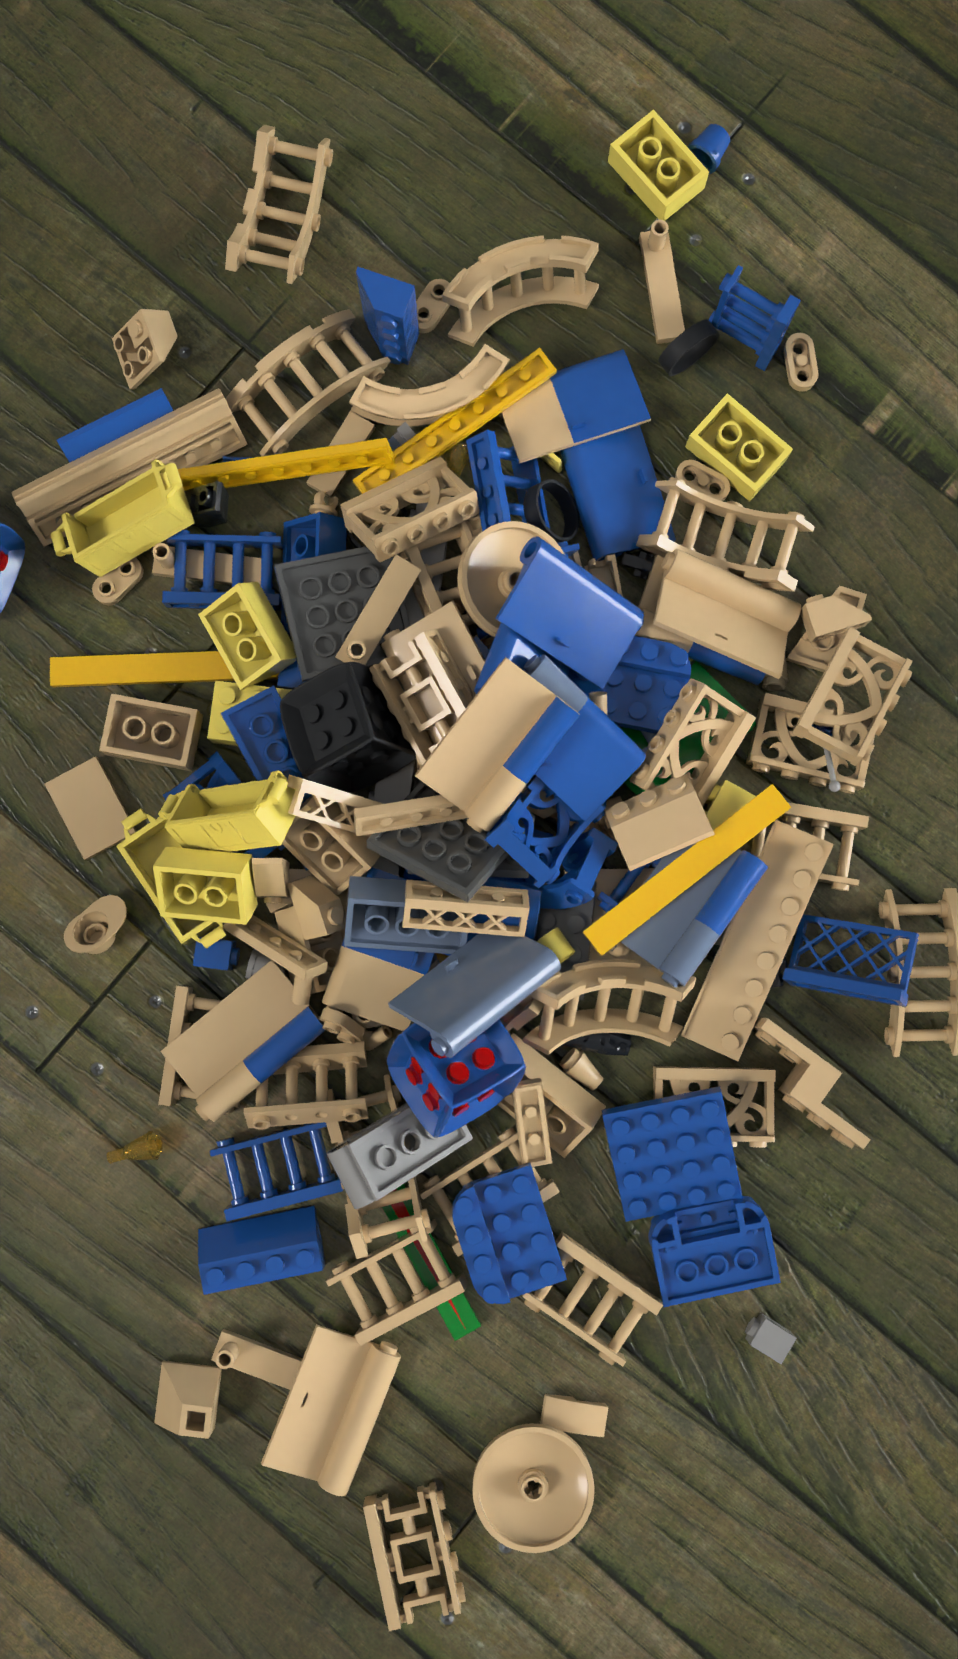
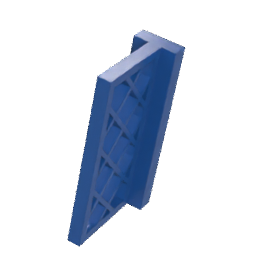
M803 914L798 925L789 968H785L783 980L791 986L907 1007L909 998L907 989L919 934ZM807 923L819 924L823 933L809 941L805 935ZM840 928L847 929L852 938L837 946L831 934ZM853 930H855V931H861V932H859L858 934L855 935V933L853 932ZM869 933L877 934L882 942L867 952L860 939ZM882 935L890 937L885 940ZM828 938L835 949L820 958L814 946ZM898 938L909 939L908 949L896 957L889 944ZM856 942L864 954L849 964L842 951ZM886 947L893 960L878 968L871 956ZM810 949L817 961L809 967L798 966L800 955ZM839 954L846 966L836 973L829 972L824 963ZM868 959L875 972L866 978L858 977L853 968ZM905 959V963H904V967H903V965L901 964V961ZM896 964L902 970L900 984L887 982L883 976L884 972ZM821 966L823 970H818L816 968ZM850 971L853 976L845 975V973ZM879 976L882 981L873 980V979H875L876 977Z

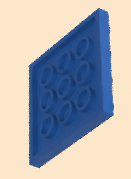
M720 1086L601 1110L626 1222L662 1215L675 1209L731 1199H743Z

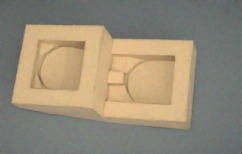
M545 1394L540 1424L548 1425L564 1432L604 1437L609 1407L605 1403L579 1401L571 1396Z

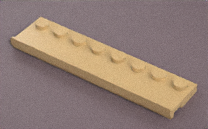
M218 388L12 491V496L16 505L21 509L27 522L45 547L52 543L50 534L56 531L63 522L62 514L67 512L74 516L76 512L92 504L97 499L104 497L129 480L151 469V462L158 459L164 465L175 463L177 469L208 465L248 444L225 397Z
M778 820L774 821L758 857L768 866V869L730 921L681 1037H685L733 1060L739 1061L833 848V843Z

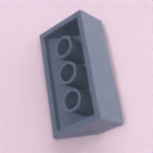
M350 876L344 946L453 954L466 944L468 933L402 928L406 880ZM411 909L410 918H424L428 913L423 909ZM448 911L441 915L447 921H453L459 917L455 912Z

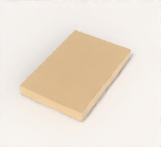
M95 756L45 783L84 860L87 861L125 840L124 826L121 821L129 815L98 757ZM135 827L129 830L131 835L137 832Z

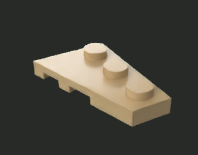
M839 586L832 594L861 610L867 596L865 593ZM805 632L787 656L786 661L824 672L845 633L810 643L807 632Z

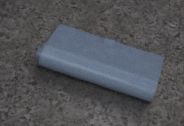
M477 934L391 1000L388 1005L392 1010L428 1030L432 1038V1048L438 1055L452 1058L560 971L561 964L551 949L526 936Z

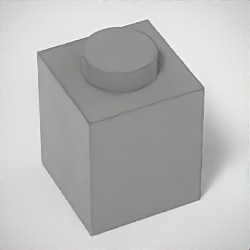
M761 1312L757 1318L753 1317L745 1330L747 1334L745 1339L748 1343L779 1364L783 1363L797 1339L791 1331Z

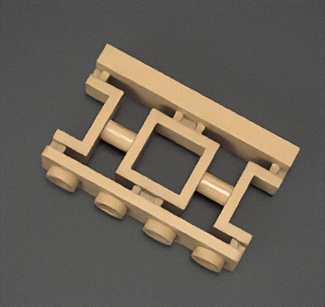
M437 629L424 631L414 637L415 640L408 643L415 657L400 667L394 657H388L381 660L379 664H374L369 668L375 685L382 691L387 700L389 711L398 720L402 734L414 749L420 766L424 764L440 743L438 742L433 745L426 730L436 726L443 739L450 730L446 718L454 713L459 718L474 698ZM426 660L433 675L423 679L416 666ZM406 673L413 687L404 692L397 678ZM431 686L444 710L428 720L415 695Z
M436 1482L429 1483L427 1487H417L418 1503L391 1509L388 1494H384L379 1498L377 1494L365 1497L363 1510L389 1631L401 1629L402 1623L407 1622V1625L413 1623L414 1613L412 1607L440 1601L443 1616L449 1615V1612L453 1611L457 1615L461 1614V1602H466L463 1583H457L455 1571H459L456 1551H450L448 1542L453 1540L449 1520L444 1521L442 1510L446 1509L443 1490L437 1491ZM426 1499L431 1501L438 1534L436 1538L434 1537L432 1525L416 1528L414 1516L428 1512ZM382 1509L386 1522L402 1519L404 1527L403 1532L390 1535L391 1548H388L380 1512ZM427 1539L432 1563L404 1570L399 1545ZM441 1560L444 1562L451 1595L450 1599L447 1598L445 1586L429 1590L427 1582L428 1577L441 1574ZM394 1571H396L399 1584L415 1581L417 1593L403 1596V1610L400 1607Z

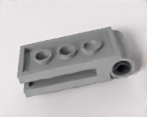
M405 1103L349 1137L346 1141L333 1147L326 1154L354 1209H359L374 1201H378L471 1141L473 1137L467 1125H464L447 1135L434 1138L422 1126L409 1105Z

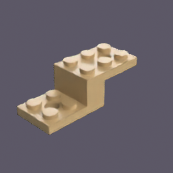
M758 1017L753 1027L757 1031L755 1036L767 1045H772L773 1047L777 1045L781 1048L779 1051L781 1056L791 1063H796L778 1089L784 1094L782 1100L802 1113L806 1110L808 1112L806 1118L818 1127H822L826 1131L829 1128L833 1130L830 1136L842 1145H846L851 1149L854 1146L864 1149L871 1139L821 1103L842 1073L770 1019Z

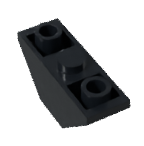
M216 481L185 490L195 522L191 526L214 527L227 523L229 494L222 482Z

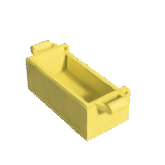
M155 459L151 462V469L129 480L104 497L97 499L92 504L76 512L74 516L67 512L62 514L63 522L56 531L50 534L56 555L61 557L66 554H72L74 562L102 577L154 547L156 544L194 524L195 522L176 464L169 463L164 465L161 461ZM64 531L69 544L68 548H66L64 538L62 535V532Z
M279 770L273 771L267 780L250 781L201 790L195 784H188L184 791L175 795L170 794L167 797L158 815L162 819L167 820L164 828L182 848L231 852L281 846L295 818V815L288 813L295 789L287 787V778Z
M140 808L121 821L124 826L125 840L116 845V847L159 910L153 865L165 847H182L164 828L167 820L162 819L160 816L155 819ZM148 818L149 824L132 835L129 833L130 829ZM163 917L179 942L184 945H190L197 941L207 949L226 936L222 922Z

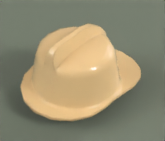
M114 895L103 896L93 902L68 924L64 931L66 946L71 951L77 953L101 954L107 951L113 945L116 933L126 919L127 907L125 902L120 897Z

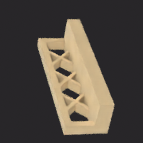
M290 774L288 776L287 787L295 789L288 813L356 833L351 815L354 814L353 809L384 804ZM305 793L312 794L317 805L307 812L300 810ZM337 802L342 813L333 819H329L325 808Z
M406 880L402 928L525 937L530 909L528 890L481 886L470 901L466 902L429 881ZM411 909H423L428 913L424 918H410ZM448 911L455 912L459 917L453 921H447L441 915ZM477 914H485L490 919L485 923H475L471 918ZM507 917H520L519 926L505 925L502 920Z

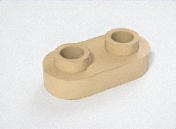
M444 279L432 280L417 299L419 333H429L434 330L450 307L449 304L443 302L442 295L434 293L438 289L445 291L449 285L448 281ZM421 312L429 314L426 318L419 317Z
M795 333L785 343L784 358L790 386L797 391L803 392L810 390L816 383L818 367L814 343L811 337L805 333ZM793 348H800L802 353L796 354ZM804 375L806 381H800L797 376Z
M696 460L683 461L675 473V478L684 480L687 486L712 498L724 501L730 492V482L726 476ZM690 473L694 476V480L688 481L684 475ZM713 486L717 487L719 489V493L713 494L710 492L709 488Z
M135 557L102 577H98L92 587L94 597L106 606L117 604L142 579L144 574L142 564ZM131 565L130 572L123 573V567ZM105 585H111V590L108 593L102 592Z
M330 1008L323 1009L319 1019L324 1024L323 1029L338 1034L337 1039L344 1043L353 1045L354 1041L361 1042L365 1028L342 1012Z

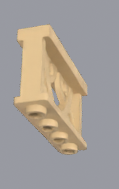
M441 456L340 504L345 527L368 547L379 562H383L479 514L477 492L473 488H469L447 467L446 461ZM428 502L425 510L413 517H396L400 509L412 503L421 504ZM381 527H383V528H382V532H380V533H378V534L375 535V533H376Z
M850 627L836 648L792 734L801 739L804 737L856 766L862 759L866 761L872 753L875 745L871 744L874 735L879 736L886 726L887 720L883 718L887 710L891 712L900 698L896 693L900 686L904 688L909 681L912 671L908 669L913 661L908 658L905 659L859 635V631ZM852 648L863 652L873 659L866 663ZM883 663L891 667L893 677L890 681H884L881 678V674L886 670H878L873 674L871 668L876 664ZM843 669H849L852 675L856 670L858 674L851 679H847L843 676L842 671ZM862 679L868 693L870 707L860 712L843 715V701L840 695L831 687L833 684L841 687L851 686ZM880 690H887L882 700ZM827 701H832L836 704V715H832L834 708L828 710L825 707ZM873 718L868 729H866L862 723ZM811 725L833 727L832 737ZM840 727H845V735L849 740L851 739L850 733L853 731L857 732L860 736L859 743L855 746L844 744L839 735Z
M691 678L681 689L679 698L672 710L666 714L664 723L657 735L649 742L646 758L632 774L630 782L646 791L660 786L654 785L653 780L661 767L663 771L657 777L667 778L671 776L667 782L686 773L703 807L756 717L744 711L706 684ZM703 698H706L710 705L707 718H705L706 710L702 705H700L699 712L694 714ZM718 705L729 711L725 719L716 718ZM702 731L701 744L705 751L700 760H691L680 766L679 740L692 733ZM709 736H714L712 741L709 743ZM695 767V769H694V771L692 772V774H691L690 772H687V771H689L690 769H692V768Z
M765 693L760 698L756 727L753 731L746 764L753 766L752 770L761 773H769L770 770L781 772V777L790 780H798V777L809 779V784L819 787H826V784L831 782L829 773L817 770L827 765L825 755L815 760L807 761L791 740V737H796V735L787 729V727H795L791 721L793 718H800L807 702ZM834 709V712H833L832 715H836V712H837L836 709ZM768 711L774 712L776 731L763 733ZM845 711L843 712V715L853 714ZM873 718L862 723L866 729H868ZM819 726L820 731L826 732L829 735L828 731L832 727ZM840 727L839 730L841 741L848 746L854 742L858 735L855 731L851 732V739L849 740L845 735V727ZM778 737L780 741L769 747V749H777L778 756L776 758H767L762 753L761 745L767 738ZM830 752L836 781L841 785L839 791L854 794L855 790L863 789L870 756L866 761L862 759L856 765L855 772L851 776H843L838 773L837 767L842 764L848 768L847 761ZM787 756H788L789 759H790L795 765L789 764V763H785V762H783V761H784V760L787 758Z
M653 1066V1100L663 1098V1080H669L673 1095L691 1092L689 1084L693 1082L699 1085L700 1090L709 1089L710 1081H717V1086H720L723 1097L736 1104L727 1114L729 1128L735 1125L736 1130L739 1132L730 1133L732 1146L737 1147V1142H749V1147L763 1148L767 1147V1142H775V1069ZM758 1082H764V1107L752 1102ZM736 1083L739 1089L735 1093L742 1095L740 1099L728 1093L727 1089L730 1084ZM748 1107L756 1109L763 1118L762 1126L756 1131H748L744 1127V1123L747 1120L755 1122L753 1116L745 1112Z

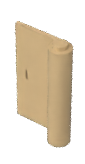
M676 548L673 552H668L661 566L665 570L653 624L779 679L783 671L788 632L799 618L801 604Z
M454 601L449 602L401 632L399 629H396L383 637L385 642L381 644V647L387 658L394 657L400 667L415 657L408 643L415 640L414 637L424 631L437 629L474 697L476 696L474 688L485 659ZM426 660L416 666L423 679L433 675ZM406 673L399 677L405 691L413 687ZM431 686L415 695L428 720L444 710ZM456 713L446 718L450 728L458 719ZM436 726L426 730L434 745L442 740Z
M316 1324L261 1465L315 1480L328 1493L341 1497L346 1496L401 1359V1355L397 1352L398 1347L386 1341H381V1344L369 1341L360 1346L355 1336Z

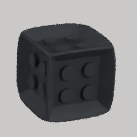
M345 662L335 665L297 686L280 701L281 719L290 750L300 773L306 780L345 792H353L390 776L416 758V753L410 742L402 734L398 720L389 711L387 700L382 691L375 685L369 666L358 662Z

